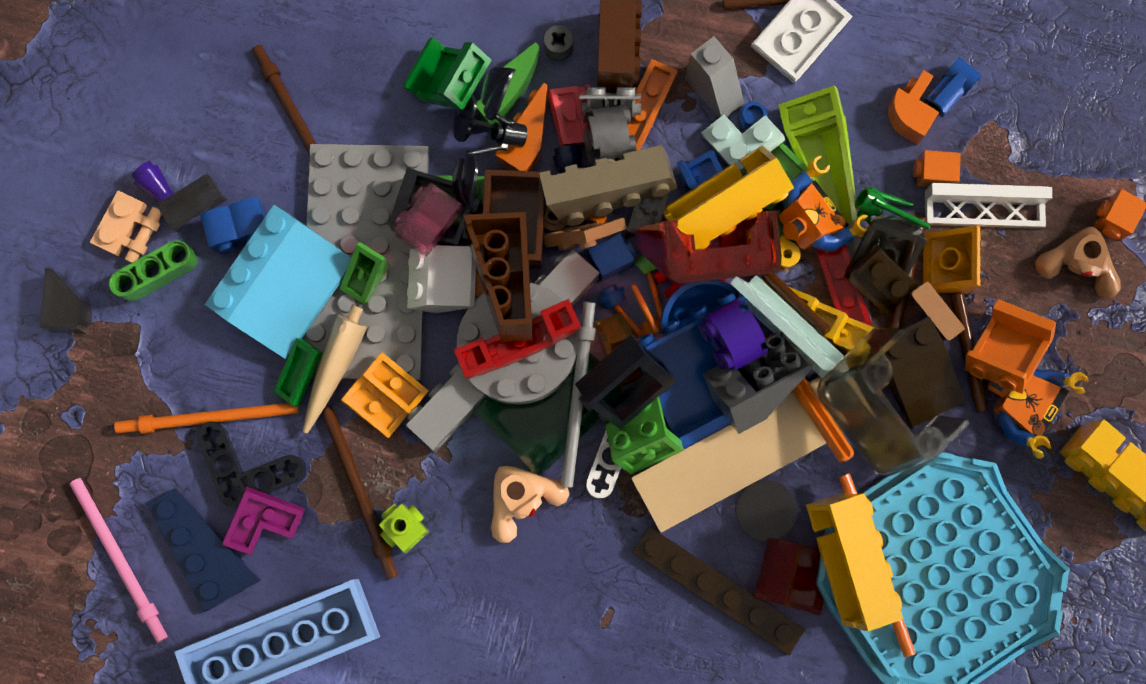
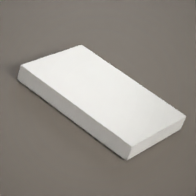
M790 0L752 43L751 47L795 84L853 16L834 0Z

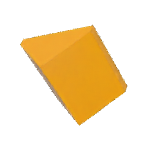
M976 225L923 234V284L929 282L937 293L969 294L980 286V226Z

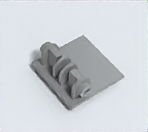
M588 87L586 92L579 96V99H587V102H582V114L584 110L603 108V100H605V107H609V100H614V106H617L618 100H620L622 107H629L632 118H635V115H641V103H635V99H641V93H635L634 87H618L617 93H606V87Z

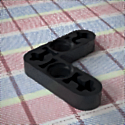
M208 422L202 425L198 431V442L221 501L226 505L238 506L246 486L270 494L297 483L305 476L306 465L304 461L294 455L283 456L243 473L228 431L224 426L219 423ZM210 429L220 432V435L216 437V441L219 447L226 446V450H219L211 455L210 451L216 450V447L212 441L206 440V437L210 435ZM226 455L231 460V468L225 473H220L216 469L215 464L219 457ZM289 461L292 464H298L299 468L295 470L294 477L290 474H283L278 476L282 480L281 483H278L277 475L272 470L273 467L276 466V471L280 472L288 468L287 462ZM261 472H266L271 479L270 485L265 489H258L255 485V477ZM236 473L237 478H231L234 487L241 488V492L237 494V500L227 497L231 487L229 482H221V478H229Z

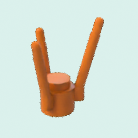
M651 272L647 274L658 318L657 316L652 317L642 294L635 284L631 286V289L646 318V321L640 324L643 330L636 325L619 305L614 307L615 311L635 332L638 338L648 333L655 335L661 332L660 322L663 309Z

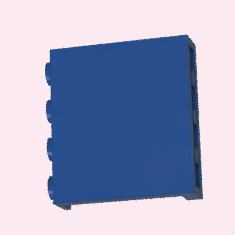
M733 291L724 293L717 298V303L709 307L706 305L697 307L690 312V317L682 321L679 319L672 320L662 327L663 331L655 335L648 333L637 339L664 363L676 380L659 398L664 420L670 432L682 441L683 449L731 424L711 399L704 380L703 373L716 367L717 363L713 357L715 349L711 341L706 342L702 337L698 325L703 323L705 315L735 299H740L743 304L739 307L743 312L747 311L744 303L747 299L738 292L735 294ZM639 366V369L643 375L646 371Z

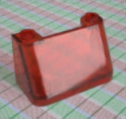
M777 210L760 212L753 219L743 220L728 235H719L718 245H709L706 249L701 250L695 249L694 234H684L678 229V220L662 221L635 228L636 244L640 253L669 281L676 284L735 278L736 276L746 277L770 274L779 269L782 262Z

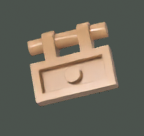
M117 191L90 243L117 257L121 256L126 247L129 251L124 259L133 263L139 259L140 255L144 256L148 248L146 244L153 231L157 232L160 226L158 222L163 212L152 207L148 216H143L147 208L144 202ZM137 224L141 225L142 227L135 240L130 239Z

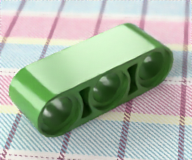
M178 240L171 241L112 274L109 279L110 290L113 294L128 302L137 301L192 271L197 265V254L186 243ZM181 251H186L185 259L182 262L175 263L176 255ZM159 265L158 274L149 278V270L153 266ZM128 280H132L131 289L123 292V284Z

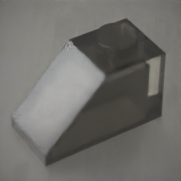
M45 268L40 328L54 333H87V325H90L92 321V311L89 303L61 273L52 268Z

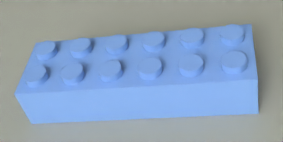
M353 579L184 647L174 653L185 684H267L380 638V634L359 579Z

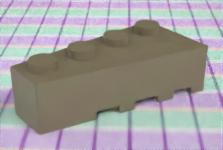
M659 145L624 153L621 156L622 160L618 161L611 158L607 159V157L597 159L592 167L578 168L577 164L566 166L565 173L552 176L550 170L540 172L539 175L546 204L564 226H575L584 222V219L593 216H606L614 209L623 206H636L641 200L650 197H663L669 194L671 190L677 189L669 156L664 147Z

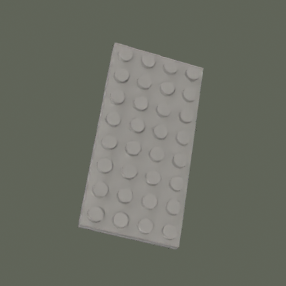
M310 144L307 227L350 257H352L356 244L361 242L385 257L391 266L365 305L340 290V283L302 338L324 352L337 316L342 315L347 318L352 304L363 308L358 323L367 326V329L353 360L341 380H357L378 355L383 352L415 380L421 381L424 311L407 308L410 249L426 246V241L391 231L388 223L407 167L428 174V146ZM418 187L406 223L427 230L425 222L427 188ZM318 363V365H317V367H316V370H315V372H314V374H313V376H312V379H315V377H316V373H317V370H318V367H319V363Z

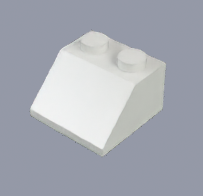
M427 245L410 249L407 288L408 309L436 314L475 307L476 264L470 246Z

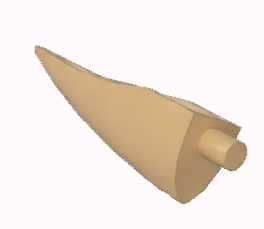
M352 304L347 318L342 315L337 316L313 383L302 431L304 433L310 431L358 350L367 326L358 323L363 312L361 307Z

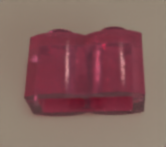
M430 183L427 188L421 187L412 200L415 203L408 212L403 211L394 223L396 237L424 257H427L432 252L444 233L462 211V204L433 183Z

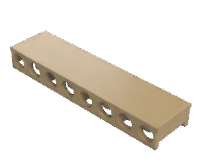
M846 363L837 367L826 380L818 377L809 382L842 434L876 417ZM792 391L771 415L759 424L740 434L737 433L732 425H729L684 449V451L637 474L631 480L659 532L662 533L825 445L826 441Z

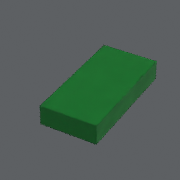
M296 338L273 392L291 406H300L323 352L305 339Z

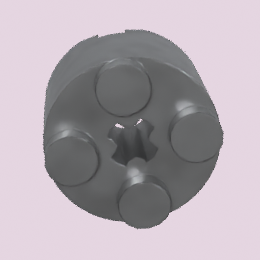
M617 105L583 111V123L588 122L589 128L583 132L589 164L593 163V166L595 160L606 157L616 161L622 160L621 156L624 153L636 151L634 135L629 136L628 125L631 124L628 106L622 107Z

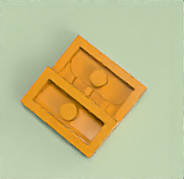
M381 352L341 398V401L383 436L389 438L429 390Z

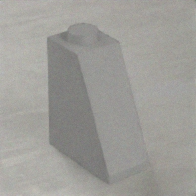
M713 36L690 54L685 80L718 119L723 114L728 118L744 105V99L734 59Z

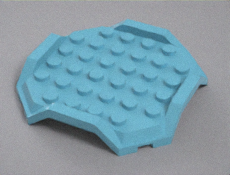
M929 450L862 492L865 493L866 498L872 504V519L875 529L882 536L883 546L881 548L883 555L891 566L893 573L891 581L894 591L898 593L902 601V617L916 654L903 657L892 624L871 631L842 626L825 566L820 556L816 585L828 609L862 660L882 684H979L1025 651L1060 635L1063 611L1060 610L1063 592H1066L1070 568L1041 541L1007 492L998 466L993 462ZM834 526L826 528L824 535L835 532Z

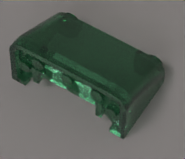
M589 353L587 373L600 362L591 353ZM575 367L560 385V388L542 400L528 404H507L487 396L474 411L534 474L544 473L565 454ZM619 384L602 398L608 405L622 393ZM584 406L582 409L579 439L600 419L595 410L590 412Z

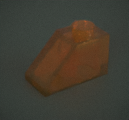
M622 312L594 322L605 357L631 334L633 335ZM639 367L616 387H622L640 378L642 373Z

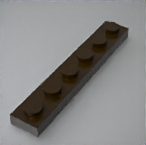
M648 526L632 553L787 655L791 654L806 630L650 526Z

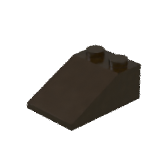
M930 316L875 343L869 348L874 361L911 428L965 402L945 344Z

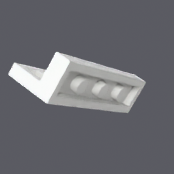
M932 183L925 190L926 223L940 226L978 225L980 227L1043 229L1046 227L1045 204L1052 199V187ZM933 202L944 203L952 212L946 218L933 217ZM953 203L961 204L958 207H956ZM965 203L973 204L981 214L975 219H970L959 209ZM995 204L1003 205L1011 214L1005 220L997 219L989 210ZM1024 205L1036 206L1037 221L1026 220L1018 211ZM983 215H985L988 219H980V218H981Z

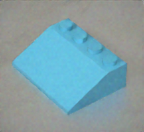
M273 205L204 305L287 360L296 338L302 339L342 282L351 257L295 217Z

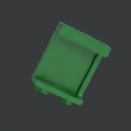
M430 37L403 82V87L421 102L463 110L490 64L491 59L472 42L465 41L461 49L445 47L437 39Z

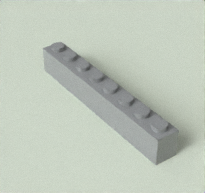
M572 249L568 255L565 252L562 253L553 263L555 267L548 276L542 274L534 284L551 290L563 301L569 299L573 307L599 280L600 273ZM459 363L450 371L449 374L452 377L444 385L439 383L428 396L431 399L425 406L418 405L407 417L410 421L406 426L435 453L488 397L479 391L469 379L465 378Z

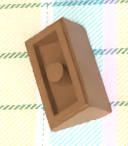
M925 282L911 293L912 297L926 315L930 316L934 325L947 341H950L965 330V327L929 282Z

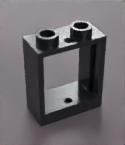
M407 167L388 223L391 231L436 245H467L468 240L465 234L463 215L478 214L481 199L477 198V189L475 188L472 198L474 210L463 209L454 238L408 225L406 223L419 186L454 196L452 181Z
M631 334L576 382L575 385L581 393L579 400L588 411L595 410L596 414L605 424L611 422L621 430L673 385L676 380L664 363ZM639 366L646 371L609 405L602 400Z

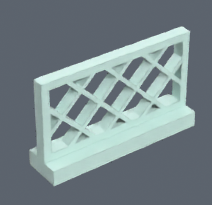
M757 275L749 283L737 276L732 280L730 284L747 299L745 301L749 310L774 334L782 331L813 364V370L823 380H826L846 359L839 350L816 331Z

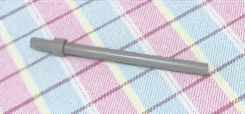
M583 302L582 328L576 332V339H579L561 478V486L573 487L583 409V404L579 400L581 393L575 383L587 374L591 341H594L596 328H593L596 303Z

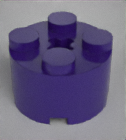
M735 299L705 315L703 323L698 325L702 337L706 342L711 341L715 349L713 357L720 369L726 367L732 372L768 353V348H761V344L766 342L758 322L750 310L745 312L741 310L739 306L743 302L740 299Z

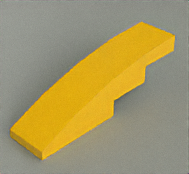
M764 281L772 290H774L766 281ZM789 287L831 327L830 331L823 336L834 346L865 358L877 334L876 328L849 318L845 312L820 303L817 298Z

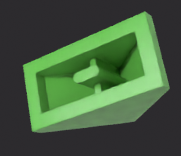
M358 242L344 275L340 290L365 305L391 266L385 257Z

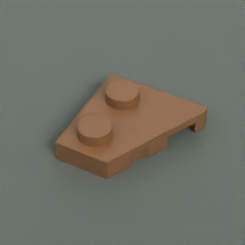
M622 217L603 224L595 222L564 228L543 235L545 247L558 246L559 251L574 248L576 244L579 245V249L597 245V239L627 228L625 219Z

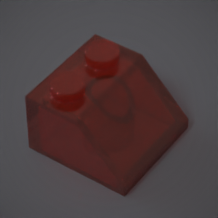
M769 537L767 548L764 552L760 577L757 581L755 598L820 616L824 601L816 585L821 556L820 551L798 543Z

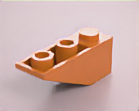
M543 83L539 90L534 89L526 101L527 108L522 114L518 112L513 119L515 123L524 124L527 127V139L522 148L508 146L507 151H495L496 163L507 170L533 171L542 157L548 98L547 84Z

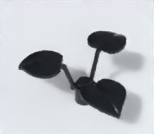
M493 67L486 74L483 83L481 101L485 105V117L491 121L496 119L500 121L499 123L489 124L473 119L477 108V101L473 94L463 110L458 109L455 114L453 133L458 142H465L470 135L472 125L490 129L492 140L498 144L467 151L465 158L457 160L452 177V190L457 202L469 210H474L472 198L478 175V160L475 155L498 150L507 151L508 146L522 148L527 139L526 125L515 123L514 120H508L498 114L511 78L516 71L513 68Z

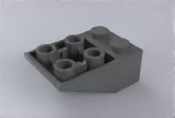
M782 331L766 339V342L761 344L762 349L768 348L766 355L732 372L726 367L720 369L717 365L703 373L711 399L738 434L766 420L813 369V364Z

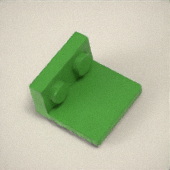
M659 397L621 430L611 422L605 424L612 461L631 475L684 451L682 441L666 428Z

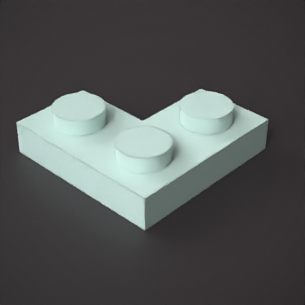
M725 114L701 132L703 138L727 165L730 166L735 163L741 174L746 172L740 161L741 158L762 145L771 152L785 141L784 135L766 115L744 133H741Z

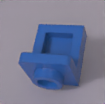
M713 149L687 164L683 160L677 162L681 170L677 173V176L685 189L689 187L692 190L724 170Z

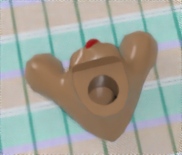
M1094 226L1086 227L1076 232L1056 248L1040 254L1035 261V271L1040 277L1053 278L1060 272L1063 265H1067L1069 270L1086 277L1095 276V291L1098 296L1105 299L1116 297L1121 290V279L1113 266L1106 242L1101 232Z

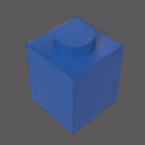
M621 234L588 250V258L593 267L600 273L599 278L601 282L632 267L634 264L633 257L636 256L629 240L624 241Z

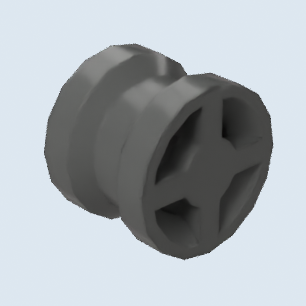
M556 25L546 31L544 36L546 55L554 61H563L572 54L573 36L568 28Z

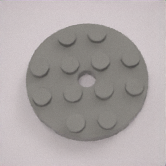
M530 283L532 319L540 316V311L563 301L551 290L541 285ZM485 293L475 300V307L468 308L464 314L457 334V348L481 337L486 340L498 334ZM575 332L530 357L498 370L469 378V381L479 391L502 403L528 404L542 400L557 391L573 371L576 365L579 339H576Z

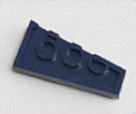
M173 489L147 504L203 612L211 610L261 581L243 563L244 561L236 552L222 545L223 538L206 523L200 513L177 489Z

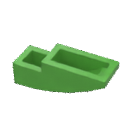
M536 42L503 67L516 70L498 112L504 118L517 105L535 73L540 58V49ZM480 99L477 102L476 115L482 122L489 124L499 123L500 121L496 119L492 121L486 119L484 113L485 105H483Z

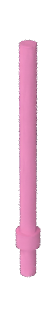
M81 478L72 481L69 485L138 608L136 613L142 624H147L156 643L164 641L168 638V635L157 617L159 612L154 603H149Z

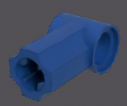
M959 57L942 76L943 80L928 95L924 103L939 112L938 116L943 118L957 103V100L962 95L965 96L982 75Z

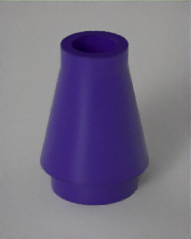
M151 161L143 163L132 173L131 176L135 179L134 184L157 200L161 206L166 205L175 197V193L171 190L158 165H153Z

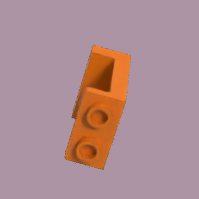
M998 299L993 307L992 318L973 351L969 350L966 354L965 370L976 378H985L997 383L1007 391H1016L1023 394L1054 338L1056 322Z

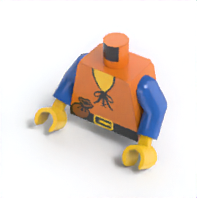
M818 156L808 163L806 172L802 171L791 181L794 189L789 191L788 196L782 200L784 208L778 214V217L784 225V236L787 239L795 240L800 248L814 247L816 250L833 252L853 241L854 236L865 237L873 229L874 225L868 229L862 228L860 223L868 216L861 215L853 223L852 228H847L849 224L816 180L812 181L813 177H819L830 169V164L822 170L817 168L816 163L822 157Z
M1036 370L1023 394L1016 391H1007L997 383L990 381L987 389L1000 396L993 410L998 415L997 420L1005 436L1024 448L1028 449L1031 447L1032 453L1036 458H1043V452L1036 448L1044 445L1051 449L1049 439L1043 435L1069 393L1065 388L1070 386L1072 391L1079 395L1085 393L1084 388L1076 387L1075 383L1079 380L1089 382L1087 376L1082 372H1076L1070 376L1068 373L1054 370Z

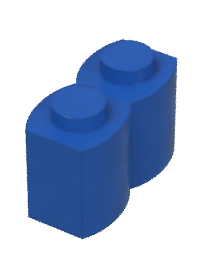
M258 197L240 200L228 206L214 208L200 214L208 246L214 252L218 251L219 254L234 252L237 250L236 246L247 243L266 216L263 202Z

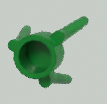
M866 187L861 190L855 200L854 206L859 210L857 216L867 215L868 217L865 221L870 226L874 225L873 229L886 242H889L891 238L871 218L874 215L880 216L884 210L925 229H930L931 227L930 224L887 203V201L899 205L913 207V202L880 192L873 187Z

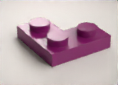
M246 486L224 536L222 545L252 555L263 529L292 539L304 514V507Z

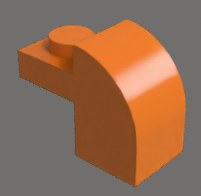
M925 70L917 79L912 76L904 90L898 88L888 106V117L892 127L901 136L916 145L924 138L939 114L937 110L919 100L934 77Z

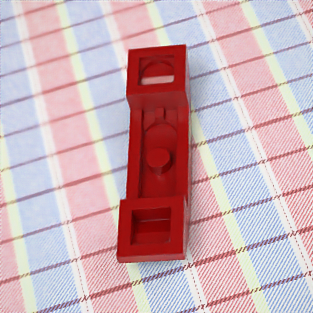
M567 299L540 311V316L532 319V340L501 342L497 334L486 340L481 337L454 349L465 378L469 379L516 363L560 342L581 329L582 327L570 300Z

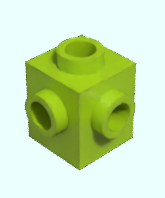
M393 504L381 515L384 519L379 524L384 530L380 534L381 537L392 548L397 545L404 553H408L430 532L421 523L424 516L414 505L408 508L404 504L398 507ZM405 521L406 528L404 531L401 532L399 530V524L400 522Z

